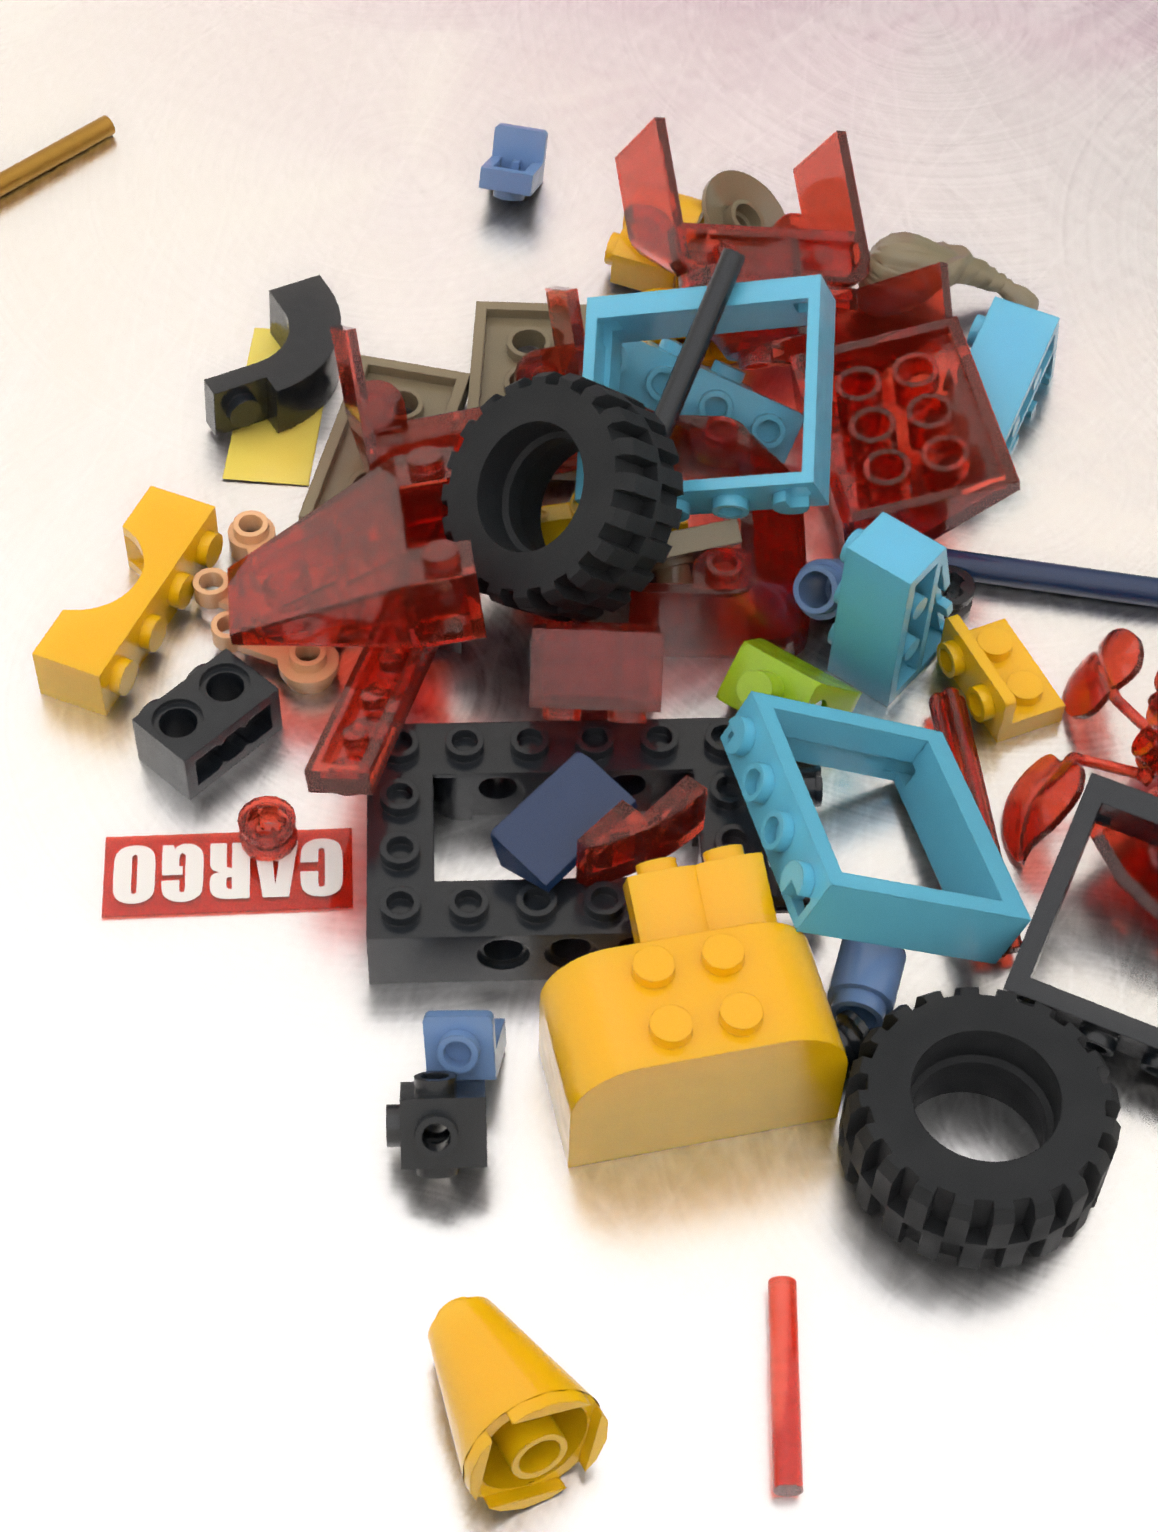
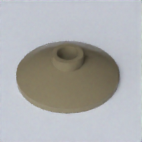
M727 170L711 178L703 190L702 211L708 230L722 250L724 248L732 249L744 255L746 259L743 266L747 268L766 270L780 263L789 250L790 230L785 213L771 191L756 178L740 171Z

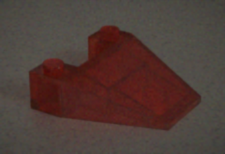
M433 446L416 448L408 454L393 456L227 568L229 632L232 645L427 648L487 638L471 541L453 542L447 540L444 534L442 518L448 516V506L443 505L441 502L443 484H449L452 470L447 468L451 452L454 451V446L440 449Z

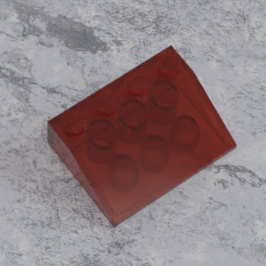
M957 316L834 346L829 505L827 506L841 550L854 530L857 528L864 530L883 511L935 540L1020 490L1019 477ZM806 353L789 356L795 405L797 411L802 413L803 416Z

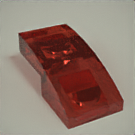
M686 775L644 814L624 800H621L577 840L576 880L585 887L599 881L610 882L635 873V866L639 863L667 857L681 848L704 829L708 789Z

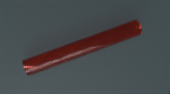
M775 1276L768 1280L773 1492L779 1496L791 1497L803 1493L797 1282L789 1276Z

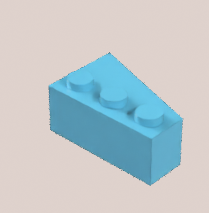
M883 511L864 530L861 528L854 530L841 550L840 560L844 562L841 582L833 598L834 603L838 605L835 622L827 637V642L831 644L827 671L888 707L937 655V646L941 642L945 623L944 616L948 617L951 614L953 605L952 601L943 597L941 590L945 591L950 585L947 548Z

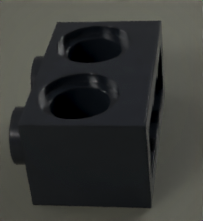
M228 649L223 650L209 662L195 667L184 681L160 699H154L147 703L139 715L132 719L139 760L189 800L193 799L283 728L279 688Z

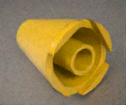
M480 1296L459 1297L449 1301L438 1311L436 1318L429 1328L428 1340L463 1480L470 1494L476 1501L478 1497L484 1498L489 1509L500 1512L525 1509L554 1497L566 1488L560 1477L578 1461L584 1471H586L597 1460L607 1440L608 1419L601 1410L599 1403L488 1298Z

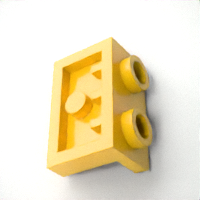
M958 614L945 618L941 642L937 646V659L940 668L948 678H954L966 696L971 715L977 722L984 723L996 743L1062 720L1066 705L1005 618L971 630L968 629Z

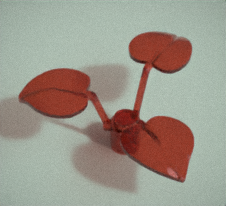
M1117 628L1109 632L1099 643L1098 649L1092 651L1078 664L1066 683L1062 701L1066 705L1064 710L1075 720H1084L1099 712L1110 700L1140 730L1131 746V752L1135 756V762L1138 767L1077 752H1070L1062 761L1052 754H1047L1032 764L1020 776L1009 792L1002 816V831L1005 844L1011 856L1023 866H1025V861L1032 849L1064 820L1080 799L1086 779L1083 767L1133 778L1145 787L1149 786L1154 779L1158 781V671L1154 679L1156 692L1148 698L1147 703L1149 706L1145 719L1119 692L1121 688L1132 681L1140 672L1144 660L1142 641L1128 629Z

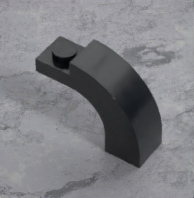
M320 275L269 290L270 333L281 347L275 354L260 362L204 379L206 422L215 436L247 427L266 419L270 421L277 433L283 432L314 415L331 397L341 372V314L335 296Z

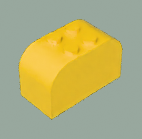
M776 922L749 923L595 951L581 956L557 970L544 984L540 993L538 1051L568 1168L838 1117L848 1068V1059L806 936L802 932H797L793 926Z

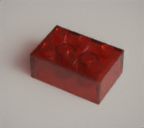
M535 619L531 637L529 707L543 708L542 719L579 721L581 720L582 709L606 710L607 721L646 723L647 712H661L664 653L663 630L659 624L590 621L563 622Z

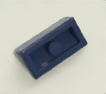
M578 751L497 824L491 831L490 837L502 867L549 892L638 808L636 800L590 757Z

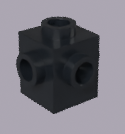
M426 1071L414 1075V1082H400V1104H386L387 1147H401V1170L416 1169V1174L420 1177L440 1179L457 1175L459 1168L487 1167L485 1080H457V1075L453 1072Z

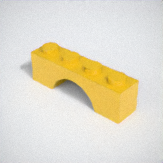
M154 486L149 487L122 526L128 564L140 576L138 581L126 594L109 604L92 609L62 610L32 653L41 694L107 716L120 695L126 696L131 691L136 681L139 667L149 652H156L165 638L167 625L178 609H185L190 603L194 593V576L206 567L212 568L220 557L223 537L218 533L215 506Z

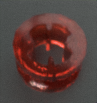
M277 796L257 797L242 807L237 820L240 831L239 838L242 849L249 857L259 861L271 862L282 859L292 852L297 845L298 839L297 820L293 807L286 800ZM264 823L278 824L279 831L271 827V834L257 833V826L264 830Z

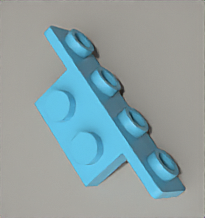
M671 338L661 339L660 344L650 340L647 342L622 343L619 392L643 403L646 408L655 411L683 344ZM584 348L574 368L575 375L582 376ZM715 359L711 368L701 364L677 422L775 466H782L804 422L803 414L754 392L749 385L742 382L746 373L727 363Z

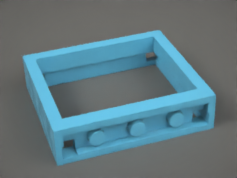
M821 274L735 283L714 333L723 334L807 326L802 472L683 480L684 495L677 496L676 508L682 510L680 522H684L690 518V515L713 513L721 518L737 519L747 516L749 511L773 509L782 514H802L807 512L810 506L829 505L836 300ZM707 286L588 297L582 377L619 392L622 343L686 337ZM580 452L577 454L575 501L579 504L584 479Z
M754 691L750 692L736 715L728 721L729 725L720 738L797 932L996 964L1031 921L1029 913L943 732ZM796 761L894 781L942 890L842 872ZM808 897L810 901L805 907L803 899Z

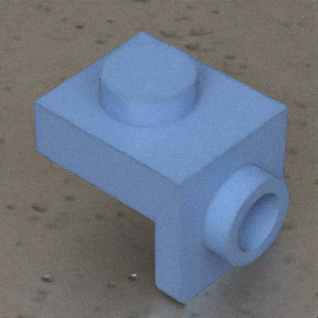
M499 123L494 131L492 156L481 166L479 188L494 190V197L507 201H521L525 199V196H531L543 183L548 140L547 131Z
M437 1010L425 1013L422 1023L426 1071L453 1072L457 1075V1080H497L507 1044L505 1018H494V1014L489 1010Z

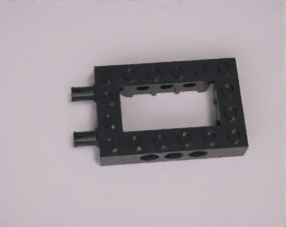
M732 717L367 724L366 942L369 984L548 980L561 967L581 956L607 948L635 944L623 890V884L627 877L566 878L558 882L549 892L525 879L435 881L433 801L441 815L453 820H472V815L509 814L578 751L590 757L636 800L638 808L633 812L650 811L651 816L673 815L683 808L686 804L687 795H690L691 809H693L692 847L698 846V864L704 862L702 853L726 845L741 844L745 854L762 852L775 913H789L773 871L769 867L768 858L720 738ZM820 765L798 767L814 806L821 807L823 781ZM808 897L803 899L805 907L810 901Z

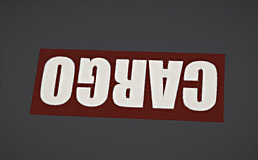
M352 828L106 837L102 918L353 908Z

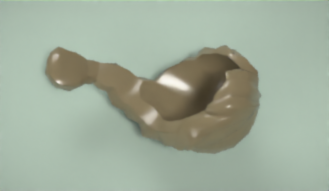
M910 232L891 233L880 239L869 251L859 276L860 303L864 311L877 318H893L895 315L908 314L922 304L931 301L941 291L956 283L974 286L990 292H997L1005 300L1038 310L1039 299L1034 293L1024 286L1015 284L1005 274L998 273L996 268L989 266L986 261L973 257L971 252L963 245L947 244L944 241L936 243L926 237Z

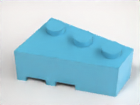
M996 296L987 315L978 314L975 317L966 346L971 348L965 363L959 361L954 363L945 387V393L950 396L943 410L934 408L924 431L923 440L930 443V466L994 488L1018 443L1020 435L1017 433L1024 418H1031L1036 409L1037 401L1033 400L1039 384L1048 385L1054 375L1059 317Z

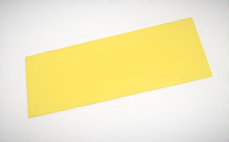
M254 328L246 366L269 358L281 348L271 335L270 329ZM323 407L304 422L280 433L276 432L268 419L233 430L222 479L309 486Z

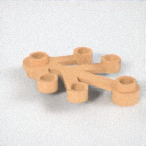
M249 510L241 512L234 518L228 528L230 554L239 563L252 565L265 597L231 586L229 576L219 568H205L196 573L193 578L196 602L207 609L222 608L227 610L218 613L211 621L213 644L221 651L228 649L230 652L239 651L278 665L281 678L292 690L298 693L316 694L322 692L331 685L339 671V654L334 647L351 619L358 617L365 609L364 587L359 581L352 578H341L334 581L328 588L329 610L310 635L304 619L331 577L339 574L344 569L346 564L344 544L333 536H322L313 540L308 549L310 564L291 592L275 557L277 542L274 524L259 511ZM328 554H329V555H333V557H331V558H322V557H320V556L328 555ZM211 586L219 587L215 590H205V588ZM347 596L354 598L348 601L340 600V598ZM246 617L279 628L284 641L250 631ZM228 629L238 630L231 634L223 633V631Z

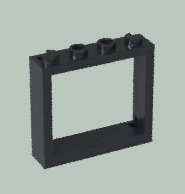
M1091 773L1003 990L1017 993L1016 1001L1033 1007L1035 1002L1038 1001L1056 1012L1055 1021L1062 1026L1071 1022L1088 1038L1085 1049L1089 1051L1096 1050L1104 1056H1113L1116 1050L1141 1060L1140 1068L1158 1078V1027L1032 978L1095 823L1158 846V797Z

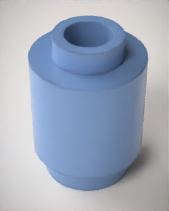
M840 559L813 560L803 566L796 576L793 584L794 599L807 616L816 620H834L836 618L838 604L834 603L833 598L841 582L844 562Z
M842 939L827 993V999L831 1006L834 1020L839 1013L851 1010L860 1016L869 1030L882 1027L884 1016L894 1010L907 958L905 950Z

